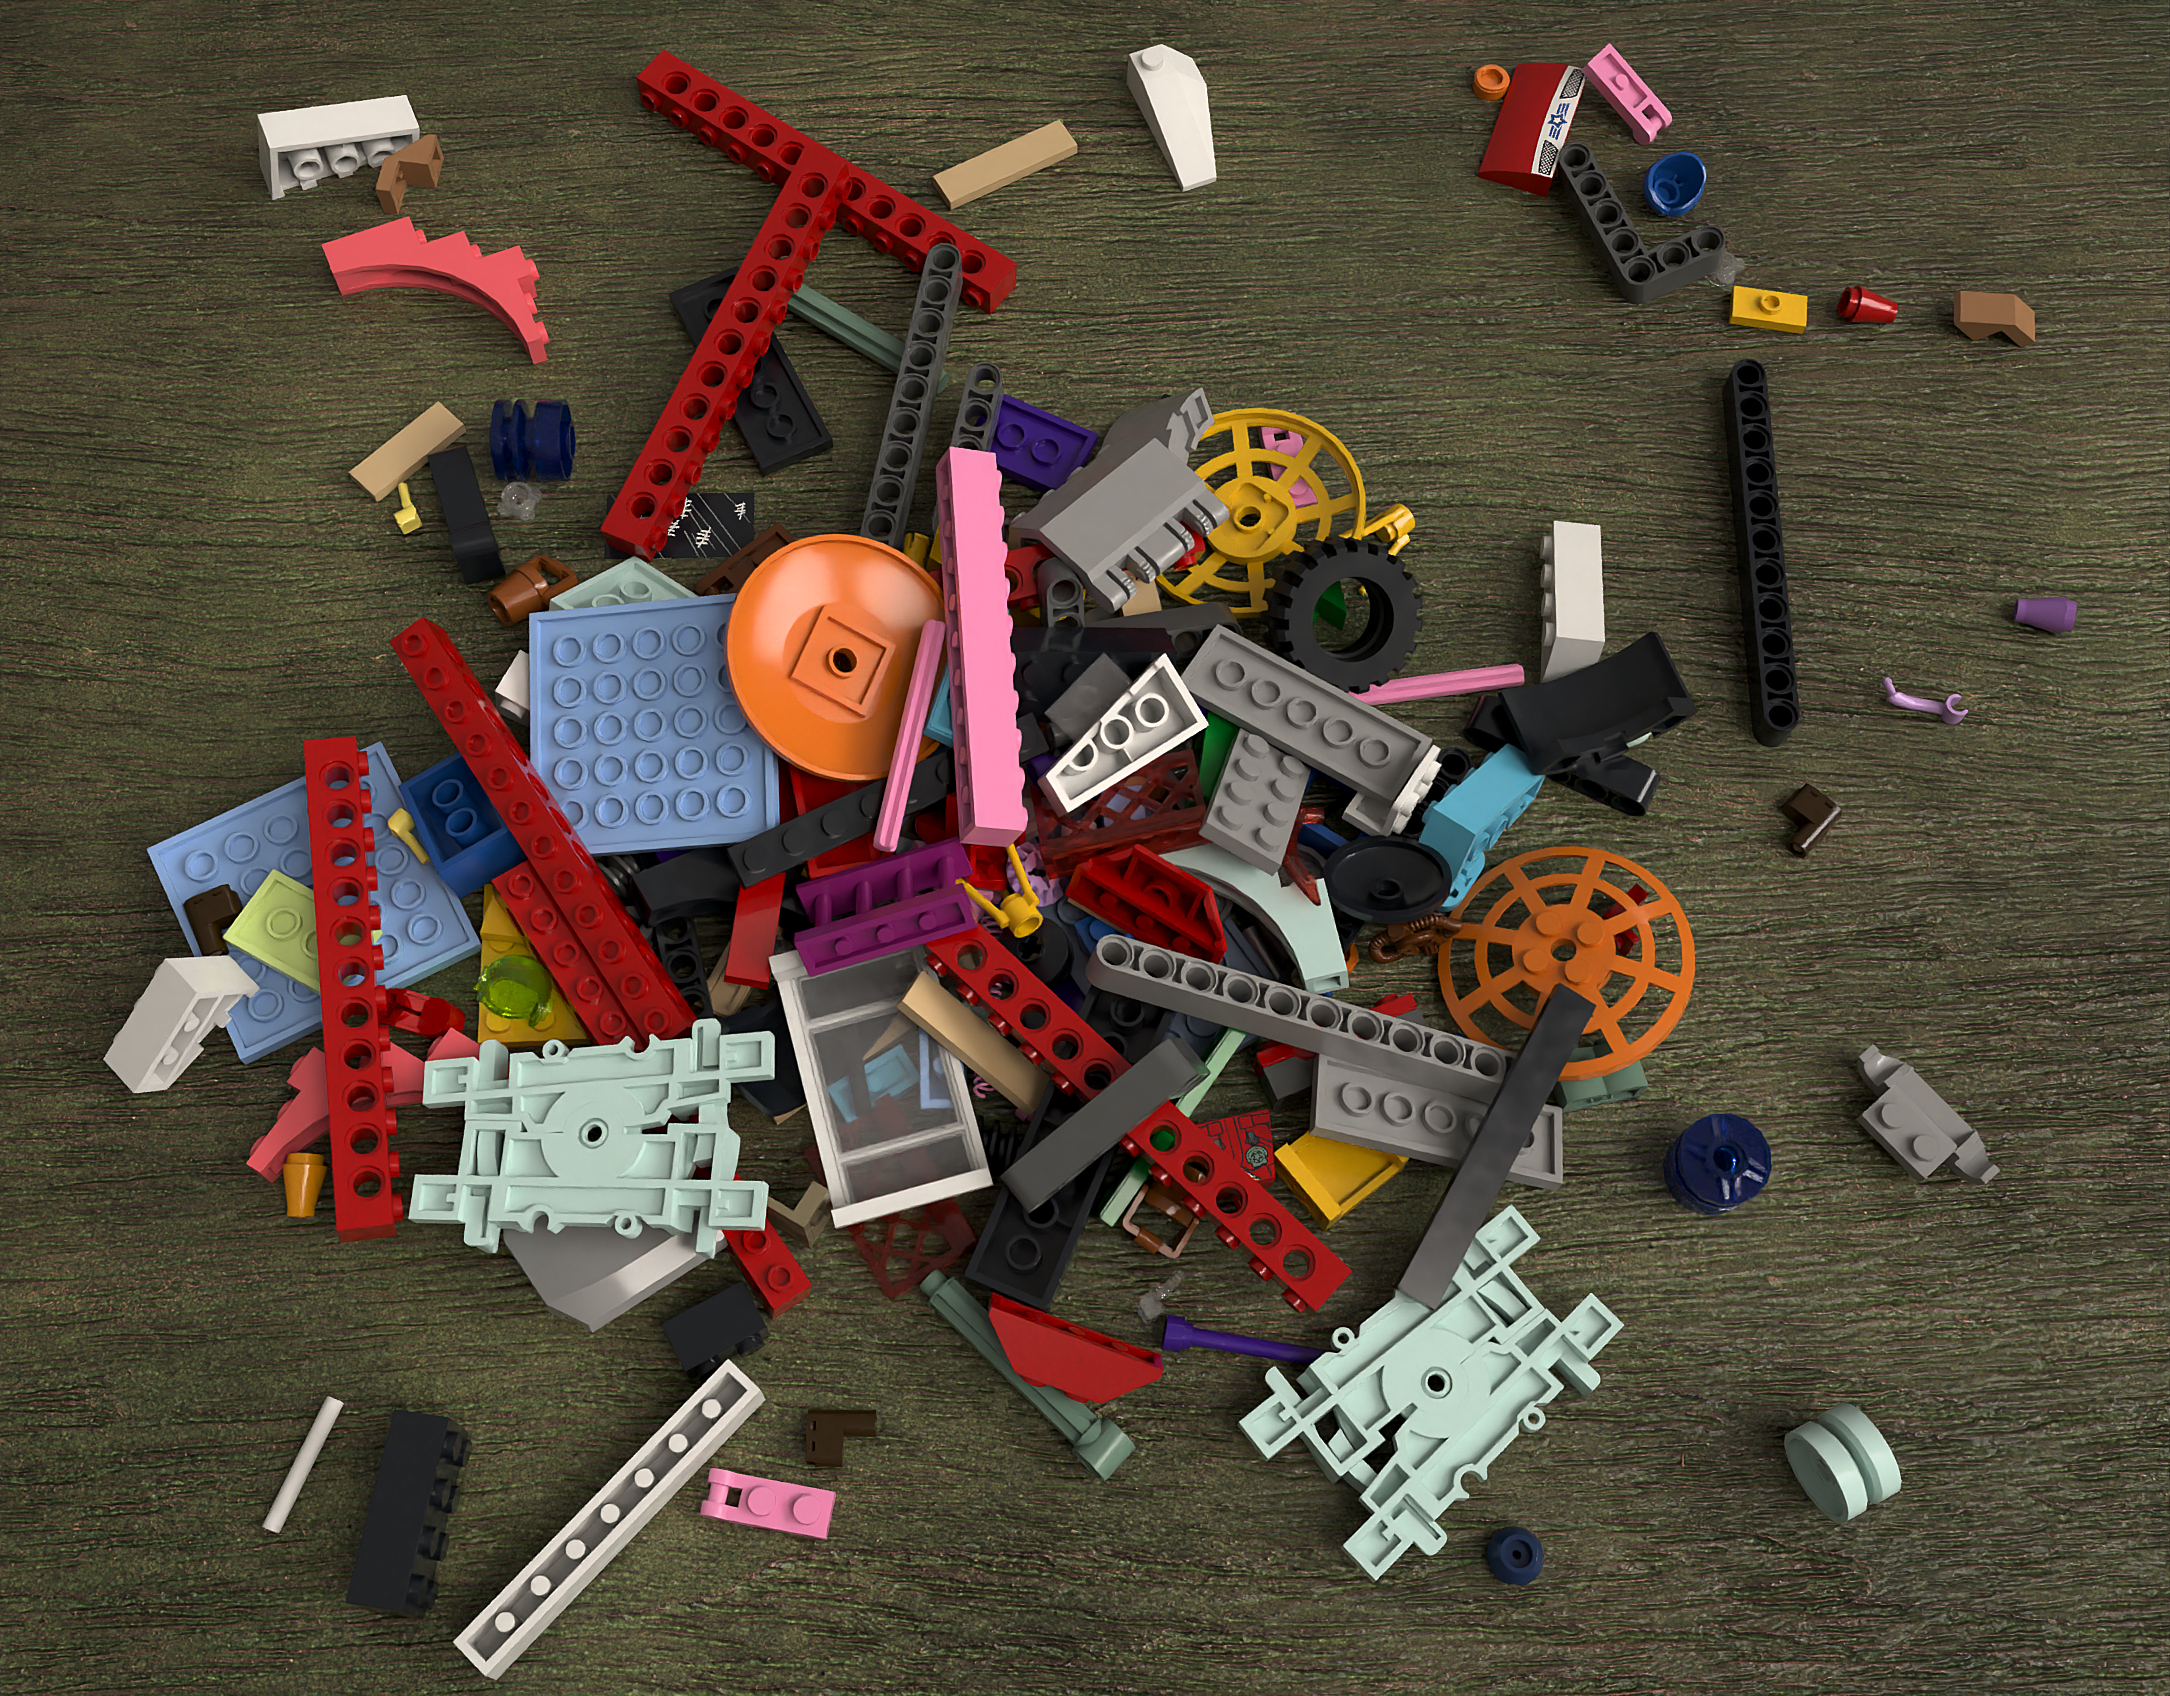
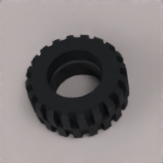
M1327 536L1323 542L1314 539L1304 543L1303 548L1305 551L1293 550L1285 557L1288 563L1285 569L1276 567L1270 576L1276 580L1273 589L1265 588L1262 600L1269 602L1268 611H1260L1261 624L1268 626L1269 629L1268 632L1263 634L1266 646L1275 650L1273 654L1346 693L1351 691L1358 695L1369 692V684L1381 687L1390 681L1388 673L1391 670L1399 673L1405 667L1406 662L1402 660L1407 652L1413 654L1418 645L1417 642L1412 641L1415 631H1422L1423 619L1417 617V610L1423 608L1422 596L1412 591L1418 585L1413 574L1403 571L1406 564L1398 556L1388 554V550L1379 545L1351 537ZM1344 578L1356 579L1364 586L1369 598L1370 615L1367 626L1359 639L1351 646L1337 652L1326 651L1319 646L1313 632L1312 620L1316 603L1322 593L1333 583Z

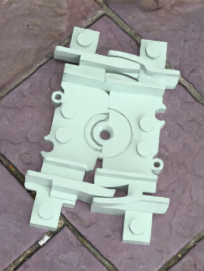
M714 1018L700 1019L693 1023L692 1039L660 1041L654 1034H650V1044L641 1053H635V1042L629 1036H626L616 1045L573 1048L571 1052L562 1042L553 1039L546 1042L543 1046L542 1053L545 1058L540 1059L533 1052L510 1054L509 1079H507L508 1049L496 1039L484 1041L480 1045L479 1060L475 1057L425 1061L423 1105L429 1109L465 1106L464 1120L466 1123L458 1175L415 1174L408 1219L415 1223L465 1224L464 1242L467 1245L477 1247L486 1253H496L500 1229H515L519 1232L533 1233L534 1223L541 1215L548 1216L549 1223L547 1229L554 1234L560 1232L565 1226L611 1227L615 1223V1229L625 1238L633 1239L639 1236L642 1231L641 1220H644L650 1227L662 1228L671 1235L692 1233L694 1211L698 1210L700 1211L696 1253L704 1258L713 1259L717 1230L764 1231L769 1185L764 1181L733 1180L738 1162L740 1137L729 1128L727 1103L731 1102V1083L775 1079V1036L770 1031L721 1035V1024ZM671 1114H674L681 1121L689 1120L690 1115L699 1114V1124L668 1123L667 1134H642L644 1129L665 1126ZM593 1127H600L602 1130L601 1137L595 1142H589L588 1132ZM697 1166L699 1168L712 1167L711 1180L691 1179ZM631 1222V1226L628 1229H626L628 1223Z
M1512 1204L1477 1231L1436 1311L1427 1309L1394 1289L1393 1299L1358 1327L1356 1339L1349 1328L1340 1327L1334 1331L1330 1339V1345L1339 1353H1324L1296 1379L1309 1395L1306 1400L1303 1401L1276 1366H1273L1266 1373L1265 1382L1274 1394L1237 1424L1265 1461H1268L1300 1435L1315 1461L1332 1484L1342 1477L1362 1494L1358 1501L1372 1516L1340 1548L1373 1583L1413 1542L1428 1556H1433L1445 1545L1447 1535L1435 1520L1453 1501H1465L1469 1498V1494L1461 1487L1462 1475L1467 1473L1473 1474L1479 1482H1484L1487 1479V1466L1519 1434V1424L1524 1431L1529 1433L1538 1431L1544 1425V1413L1534 1406H1546L1564 1388V1385L1548 1369L1553 1365L1582 1395L1587 1396L1600 1383L1599 1374L1588 1362L1624 1326L1592 1293L1562 1323L1547 1308L1544 1309L1509 1267L1510 1264L1541 1239ZM1338 1337H1344L1347 1340V1343H1340ZM1436 1375L1443 1380V1390L1435 1392L1429 1388L1427 1382L1430 1376ZM1333 1409L1340 1429L1326 1445L1319 1437L1315 1423ZM1401 1414L1406 1421L1392 1437L1395 1453L1381 1471L1376 1474L1363 1459L1374 1452L1385 1441L1379 1430L1397 1415ZM1528 1416H1533L1536 1424L1530 1423Z

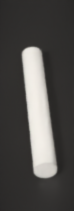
M329 1396L326 1397L262 1525L263 1528L278 1534L280 1533L344 1404L343 1402Z

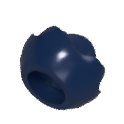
M1509 1526L1495 1533L1487 1545L1486 1558L1494 1576L1499 1581L1522 1586L1531 1583L1542 1570L1544 1551L1540 1541L1531 1531L1522 1527ZM1513 1551L1519 1552L1520 1558L1518 1560L1513 1558Z

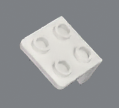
M1435 745L1431 747L1391 809L1357 792L1344 811L1342 819L1370 836L1384 835L1388 837L1392 832L1400 835L1409 822L1414 807L1417 803L1421 804L1433 785L1432 781L1441 767V764L1436 762L1441 749Z

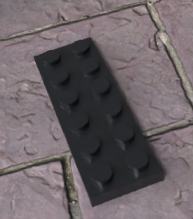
M738 266L669 293L670 302L695 349L700 344L739 271ZM755 318L747 319L744 323L752 322ZM774 331L770 336V345L766 354L760 356L754 366L751 383L747 388L742 389L737 398L736 410L732 417L763 477L833 448L831 435ZM732 350L728 352L727 355H732L736 353L738 350ZM722 381L714 382V385L718 386Z

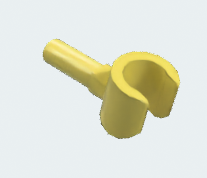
M400 483L398 484V490L403 509L394 513L393 516L403 534L406 535L420 528L422 522L411 502L408 485Z
M399 808L388 820L391 833L397 839L403 840L422 865H425L431 861V858L415 836L410 833L416 826L412 816L404 809Z

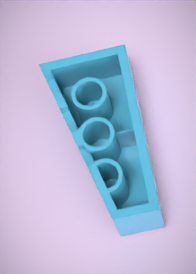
M1509 743L1496 754L1490 752L1478 769L1472 767L1459 786L1452 784L1440 802L1434 800L1422 816L1421 821L1425 823V827L1418 842L1434 848L1448 862L1452 873L1450 894L1456 887L1460 873L1467 876L1475 867L1477 862L1475 860L1484 849L1489 851L1497 842L1505 827L1508 829L1532 803L1546 776L1535 775L1526 754Z

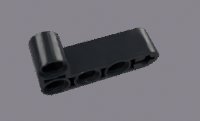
M466 444L428 454L430 468L449 527V539L467 586L506 575Z

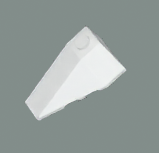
M1163 44L1129 54L1127 85L1182 191L1215 182L1217 176L1207 86L1193 59Z

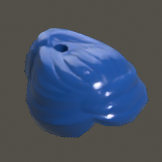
M1676 152L1658 159L1648 168L1643 179V195L1647 205L1654 212L1663 216L1678 217L1689 212L1696 206L1702 196L1707 178L1706 167L1701 159L1691 152Z

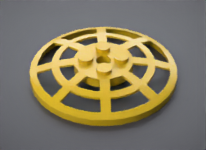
M1245 408L1212 415L1215 424L1210 426L1200 439L1203 440L1219 432L1232 430L1234 443L1233 452L1213 458L1194 471L1204 482L1206 478L1226 467L1236 465L1238 478L1223 484L1217 490L1204 482L1206 488L1229 511V518L1206 536L1214 553L1200 566L1197 564L1186 569L1191 574L1176 586L1171 584L1162 573L1155 578L1158 586L1172 598L1186 606L1206 603L1189 596L1204 583L1228 592L1250 593L1251 607H1229L1236 619L1260 618V611H1268L1267 601L1262 600L1265 588L1273 589L1276 580L1272 578L1265 580L1263 563L1276 558L1281 553L1287 556L1293 550L1305 551L1302 546L1292 541L1296 533L1297 524L1320 519L1315 539L1323 542L1329 536L1333 515L1355 509V521L1351 538L1358 540L1362 539L1366 521V494L1360 470L1351 453L1336 436L1323 426L1301 415L1277 409ZM1247 427L1280 428L1300 434L1307 438V441L1295 458L1275 450L1250 449ZM1321 447L1343 469L1351 486V494L1329 500L1322 481L1308 467ZM1252 462L1271 463L1284 467L1286 470L1276 482L1269 478L1253 476ZM1299 478H1302L1311 488L1318 504L1295 508L1289 491ZM1255 514L1260 517V521L1254 526L1246 527L1240 524V520L1246 515ZM1227 561L1239 565H1247L1249 582L1229 581L1216 577L1214 574Z

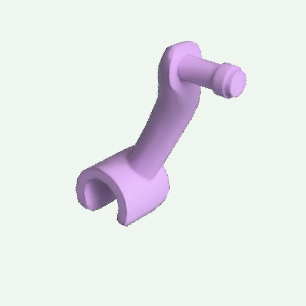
M1889 677L1882 680V685L1889 695L1886 700L1895 706L1939 714L1940 718L1950 725L1959 723L1968 713L1966 709L1958 712L1951 707L1962 698L1959 694L1949 696L1945 703L1908 696L1901 692L1896 693L1893 682Z

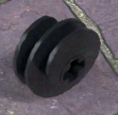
M1043 917L1040 927L1028 936L1022 938L1015 937L1009 927L1002 932L999 942L1051 991H1054L1064 983L1072 970L1074 952L1073 945L1062 927L1052 919Z

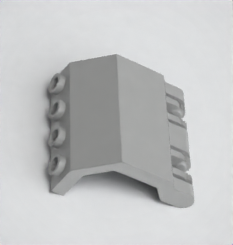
M1124 436L1113 446L1110 444L1104 446L1098 452L1094 461L1085 468L1078 467L1068 477L1066 483L1056 491L1051 489L1046 492L1039 500L1038 505L1028 513L1022 512L1018 514L1009 525L1008 550L1012 551L1025 547V541L1028 538L1039 539L1079 576L1089 596L1107 612L1114 613L1137 593L1136 585L1121 569L1126 567L1143 583H1151L1156 576L1163 573L1195 545L1191 534L1179 523L1181 520L1193 531L1195 530L1197 534L1206 537L1213 529H1216L1229 518V511L1206 488L1203 480L1155 437Z

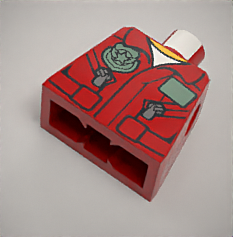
M1268 1109L1196 1125L1264 1189L1272 1187L1275 1180V1165ZM1195 1162L1199 1172L1208 1177L1205 1166ZM1224 1192L1216 1197V1200L1233 1197L1236 1212L1240 1210V1201L1233 1193Z

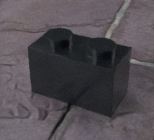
M743 1280L661 1324L690 1380L699 1376L700 1380L711 1377L724 1361L737 1354L743 1358L757 1352L765 1345L763 1340L771 1336Z

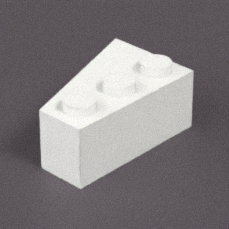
M230 955L166 958L156 969L152 981L142 997L135 1003L134 1010L123 1028L114 1037L113 1044L103 1060L133 1093L167 1090L204 1050L199 1043L216 1025L224 1028L232 1019L228 1014L229 1010L244 994L252 998L260 987Z

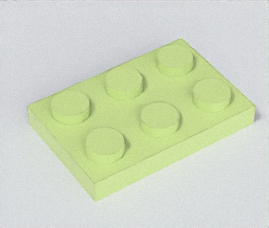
M273 869L222 938L232 947L321 996L314 891ZM382 930L373 931L374 945L383 934ZM347 935L339 943L351 946L358 943L361 937ZM353 975L346 977L342 984L346 985Z

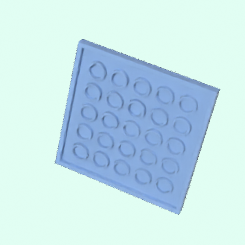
M737 593L529 613L530 762L592 857L734 846L780 825L778 755L756 735L745 720L732 694L726 672L724 658L725 629L729 612Z
M379 741L360 750L367 751L369 776L361 777L362 789H370L372 814H364L365 827H373L375 852L367 853L368 866L376 865L378 891L370 892L371 905L379 904L381 930L383 932L375 945L382 944L385 968L384 970L376 971L377 985L385 984L386 990L389 988L403 989L480 952L483 946L459 897L437 874L432 861L422 865L409 846L391 833L388 825L389 818L399 808L404 809L409 814L410 812L398 787L402 782L385 747ZM306 776L147 848V852L194 957H202V954L183 907L184 902L189 898L220 885L229 884L231 890L238 893L244 908L273 869L313 890ZM336 781L332 783L329 787L333 789H341L348 784V782ZM345 818L338 819L332 826L345 827L351 823V820ZM415 826L410 833L415 836L417 841L427 852L426 847L422 841V838L417 830V827ZM342 857L334 864L337 866H348L355 859ZM352 895L344 896L338 900L337 904L349 906L355 903L358 898ZM228 927V928H226V929H224V930H221L223 936H224V934L227 932V930H228L230 927ZM227 944L228 955L260 987L252 998L244 994L228 1012L232 1019L226 1025V1029L240 1060L245 1065L323 1028L320 995ZM353 974L346 986H356L364 980V977Z

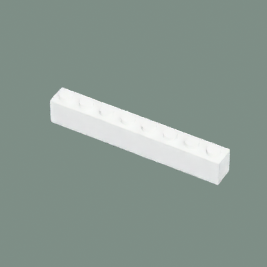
M727 1359L470 1623L453 1643L486 1677L497 1680L766 1400L761 1390Z

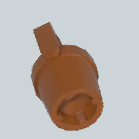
M537 555L528 562L513 569L508 577L487 593L486 598L494 615L505 626L510 627L528 618L529 613L548 610L550 599L579 585L575 572L570 567L546 555ZM546 570L549 574L561 580V582L549 588L539 572Z
M1188 1164L1183 1167L1184 1176L1191 1182L1198 1183L1207 1178ZM1154 1179L1150 1185L1143 1182L1118 1218V1224L1121 1228L1132 1234L1131 1240L1150 1253L1155 1254L1158 1251L1169 1258H1176L1180 1255L1196 1229L1199 1219L1182 1205L1180 1201L1184 1196L1176 1188L1170 1185L1166 1189ZM1141 1201L1183 1226L1170 1248L1162 1243L1160 1237L1143 1226L1139 1225L1137 1227L1129 1222Z

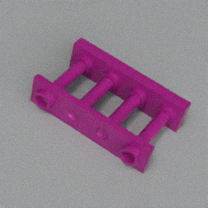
M956 836L796 885L797 894L810 923L815 922L814 928L794 933V944L809 977L976 928L977 918L963 883L956 884V879L973 875V869L963 844L960 843V837ZM937 885L939 887V890L914 897V892ZM897 898V903L873 909L874 904ZM856 910V915L832 922V917Z

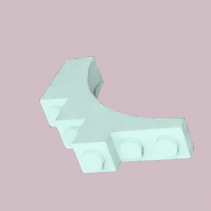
M1197 809L1188 813L1187 816L1179 817L1180 833H1160L1152 836L1149 840L1137 842L1211 886L1214 893L1234 901L1257 917L1282 943L1297 967L1305 991L1322 994L1349 987L1347 967L1324 878L1317 880L1303 878L1294 881L1290 886L1281 887L1278 871L1272 877L1198 834L1207 809ZM1117 843L1107 850L1099 851V855L1137 843Z

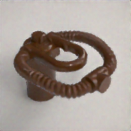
M1432 912L1416 921L1389 925L1386 928L1387 930L1380 932L1370 940L1368 953L1377 964L1390 963L1409 957V955L1414 957L1421 954L1422 951L1426 957H1431L1439 952L1437 946L1448 942L1451 937L1462 930L1463 924L1459 919L1436 915ZM1391 941H1398L1395 944V949L1381 951L1383 945Z

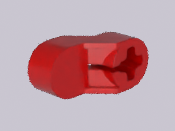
M387 989L388 1010L379 1011L381 1024L388 1025L389 1028L395 1031L409 1033L431 1041H435L440 1036L444 1037L451 1027L461 1033L465 1024L464 1012L459 1007L444 999L429 997L408 989Z

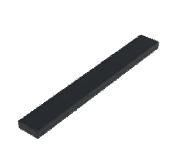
M1562 983L1554 985L1393 1288L1427 1309L1436 1311L1597 1005Z

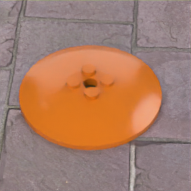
M823 534L792 542L766 558L741 586L730 609L725 629L724 658L727 677L732 694L745 720L756 735L772 751L785 761L812 775L834 781L855 783L878 781L888 777L924 622L928 619H933L935 621H942L946 625L944 592L936 581L911 558L884 543L870 538L848 534ZM946 633L927 716L948 658ZM840 652L848 656L851 661L850 672L844 673L835 667L833 663L834 653ZM922 734L916 764L931 755L942 743Z

